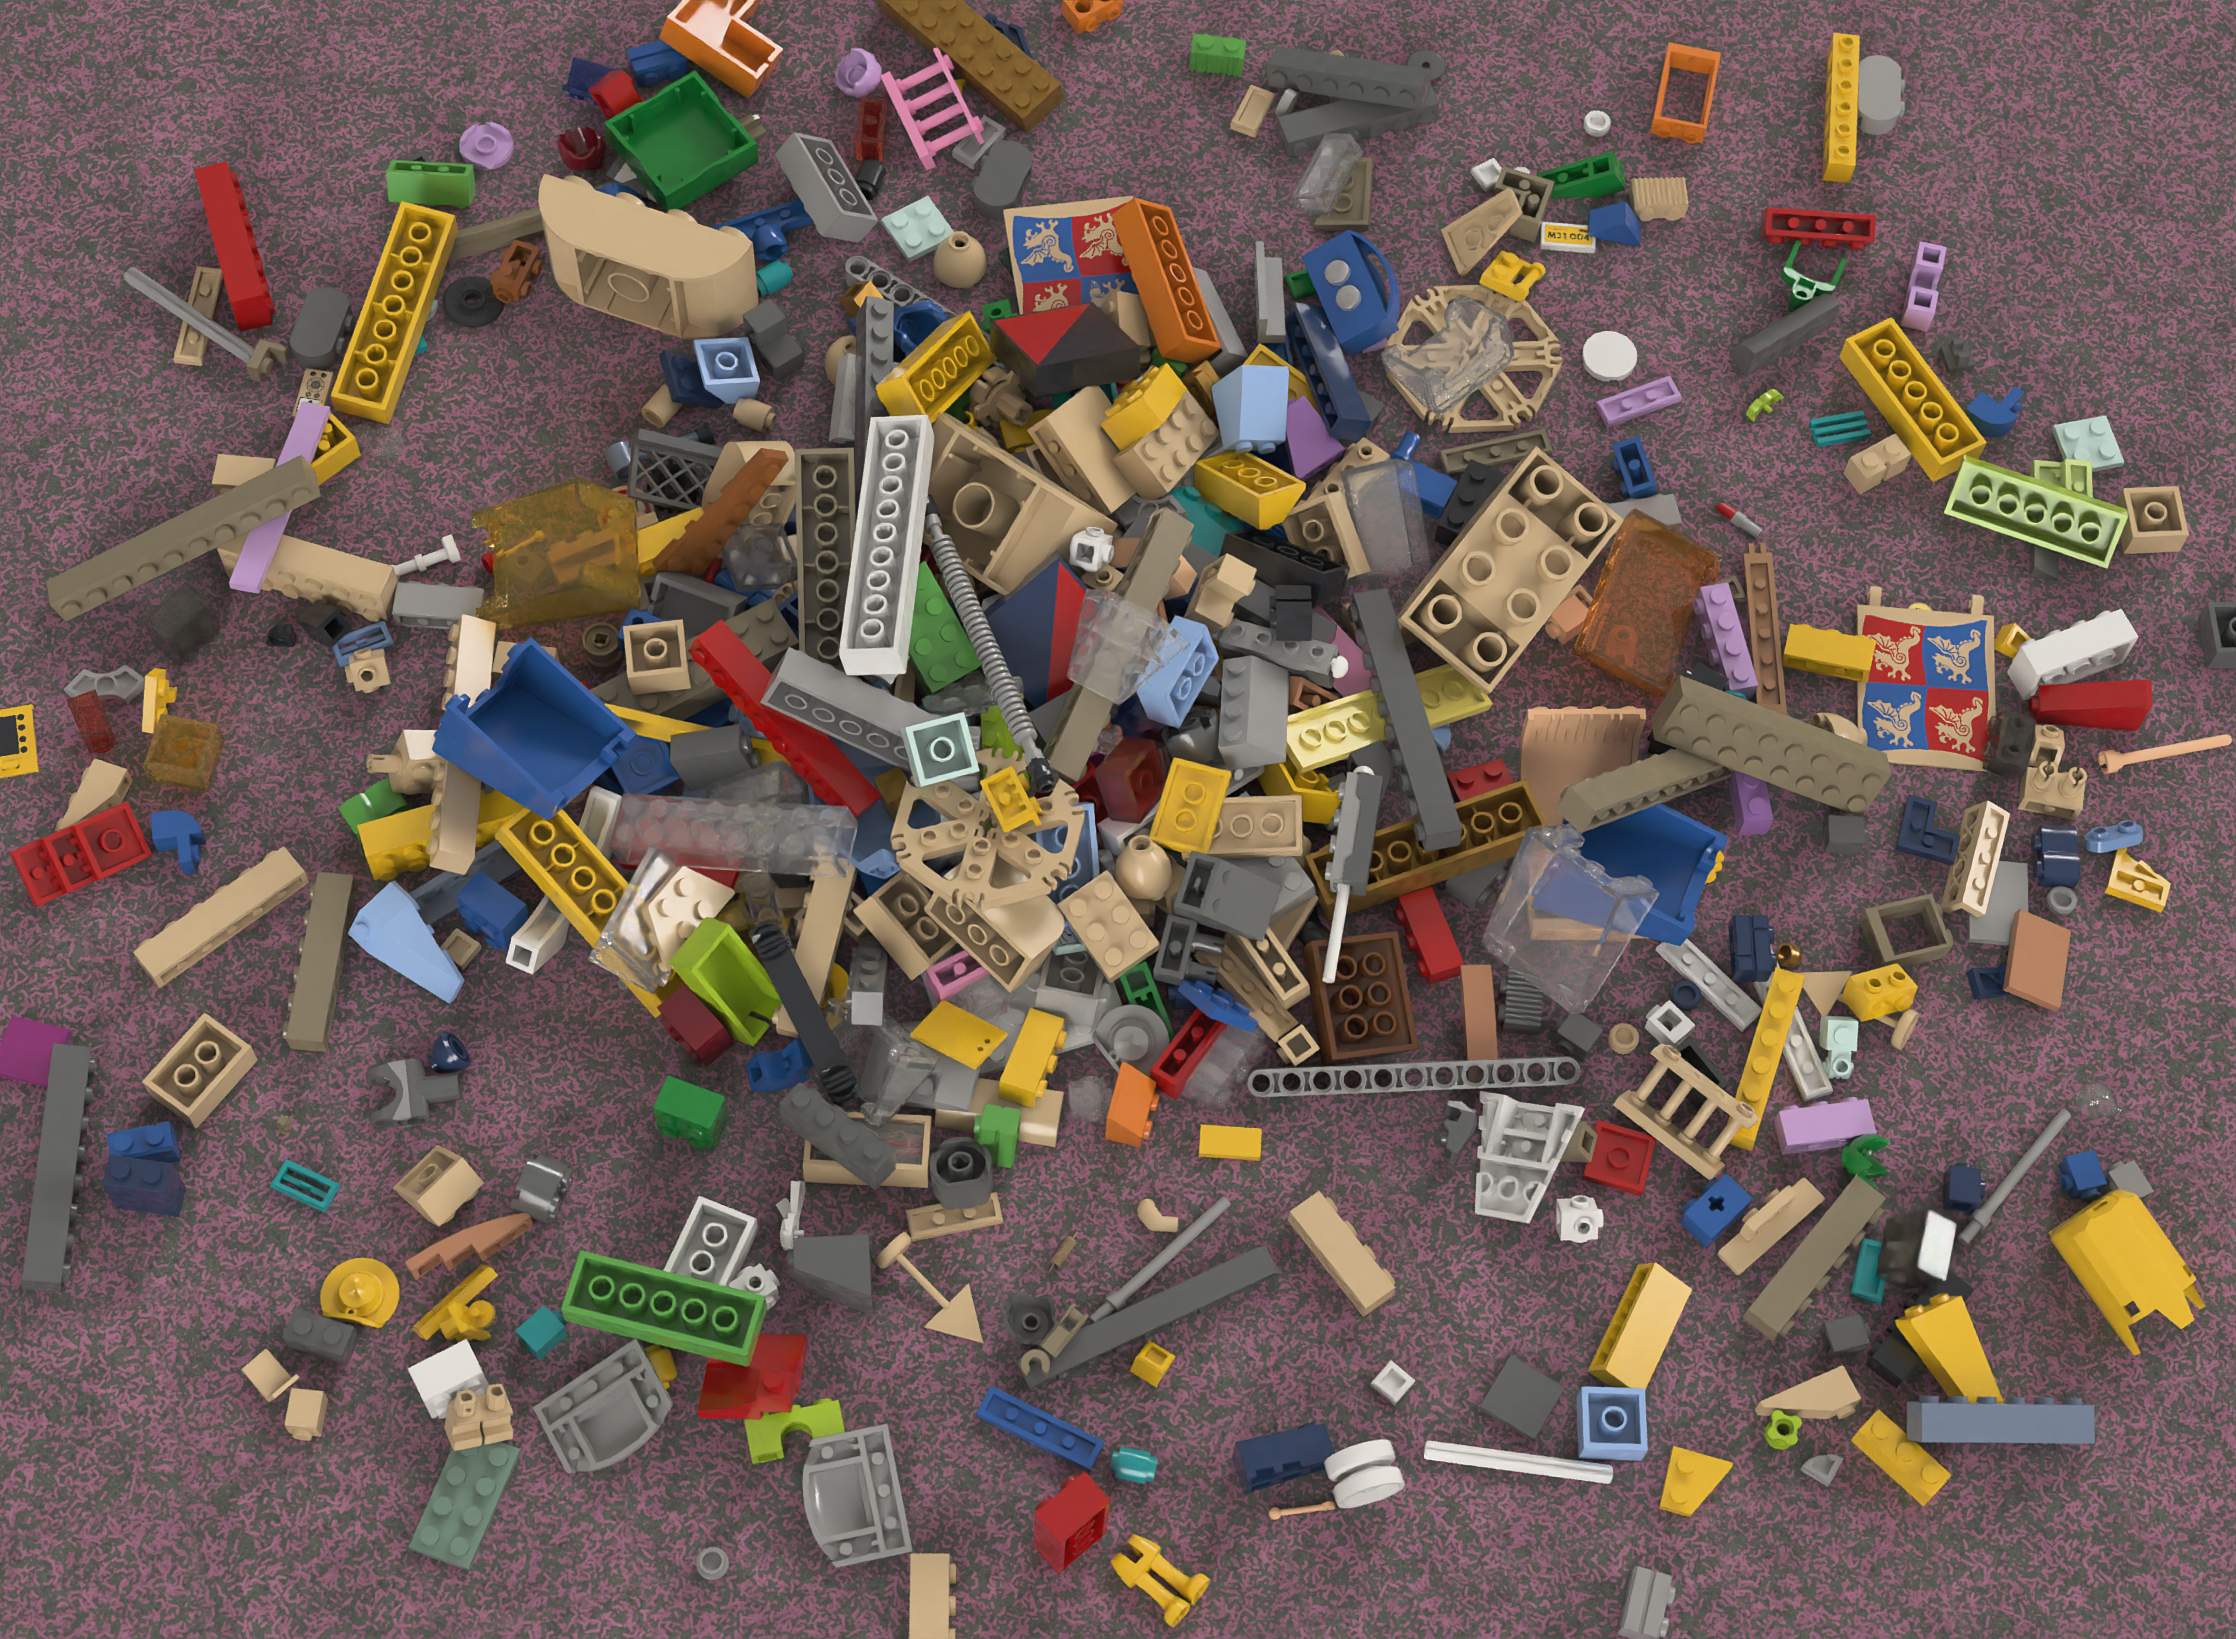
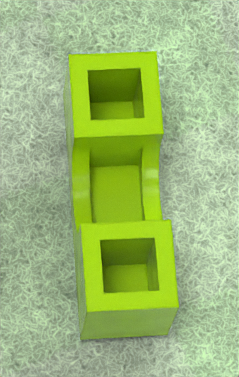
M830 1398L813 1402L812 1406L802 1408L800 1405H793L791 1412L774 1414L763 1412L762 1419L744 1420L752 1464L784 1458L782 1442L791 1431H806L813 1439L845 1433L839 1400L832 1401Z

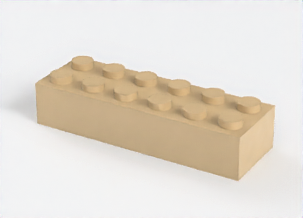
M249 532L217 547L229 578L233 574ZM282 534L261 589L266 591L276 589L293 599H297L299 596L307 598L313 604L316 600L328 605L332 603L344 614L358 613L371 622H379V620L389 622L392 616L398 581L393 566Z

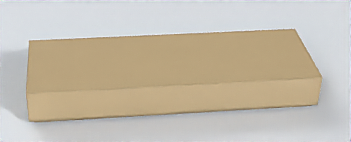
M997 1192L990 1194V1200L986 1204L968 1209L947 1210L939 1203L906 1210L912 1242L1003 1223Z

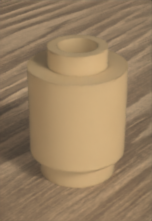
M740 398L734 408L733 418L738 420V423L743 426L765 433L767 429H773L777 420V414H774V407L752 398Z

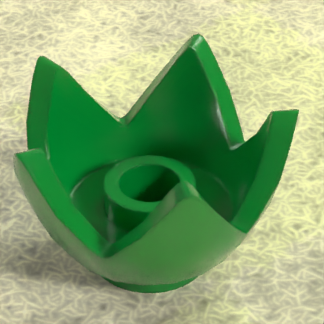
M1866 1134L1855 1138L1851 1144L1847 1143L1843 1148L1842 1166L1847 1168L1848 1173L1853 1178L1857 1175L1876 1189V1184L1868 1179L1885 1176L1888 1172L1872 1154L1888 1146L1890 1140L1876 1134Z

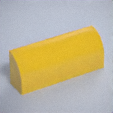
M1656 1262L1638 1265L1588 1372L1612 1387L1645 1388L1646 1390L1692 1289Z

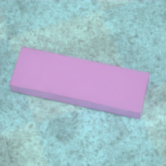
M1669 375L1597 401L1595 407L1608 428L1680 402L1682 396Z

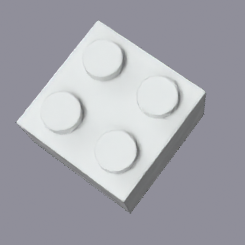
M467 1339L408 1368L432 1419L437 1416L439 1418L446 1417L448 1401L455 1400L457 1392L470 1390L476 1396L485 1394L486 1389L489 1387Z

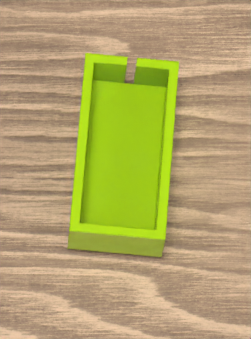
M706 916L668 962L691 991L724 1026L729 1036L736 1041L754 1047L770 1026L765 1021L748 1016L751 1012L754 1015L772 1021L776 1006L781 1007L782 1005L764 967L732 927L722 921Z

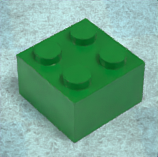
M669 1075L653 1107L657 1127L662 1135L670 1139H677L678 1136L687 1139L691 1146L700 1150H705L706 1147L715 1150L729 1119L725 1096Z

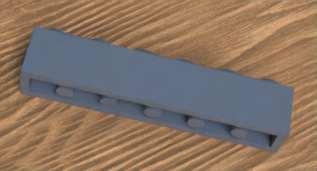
M1920 1395L1919 1402L1907 1401V1440L1961 1443L2095 1444V1405L2082 1404V1398L2062 1397V1403H2054V1398L2034 1397V1403H2025V1397H2005V1403L1996 1402V1397L1977 1396V1402H1968L1967 1396H1948V1402H1939V1396Z

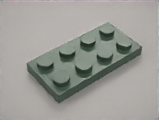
M483 1439L482 1446L458 1451L451 1449L409 1548L470 1571L521 1450L502 1442L485 1445Z

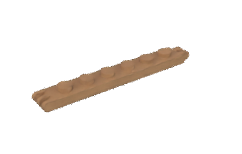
M1748 543L1747 553H1743L1742 559L1745 594L1747 597L1751 661L1758 682V687L1754 693L1755 704L1787 715L1772 552L1766 553L1765 543H1759V553H1755L1754 543Z

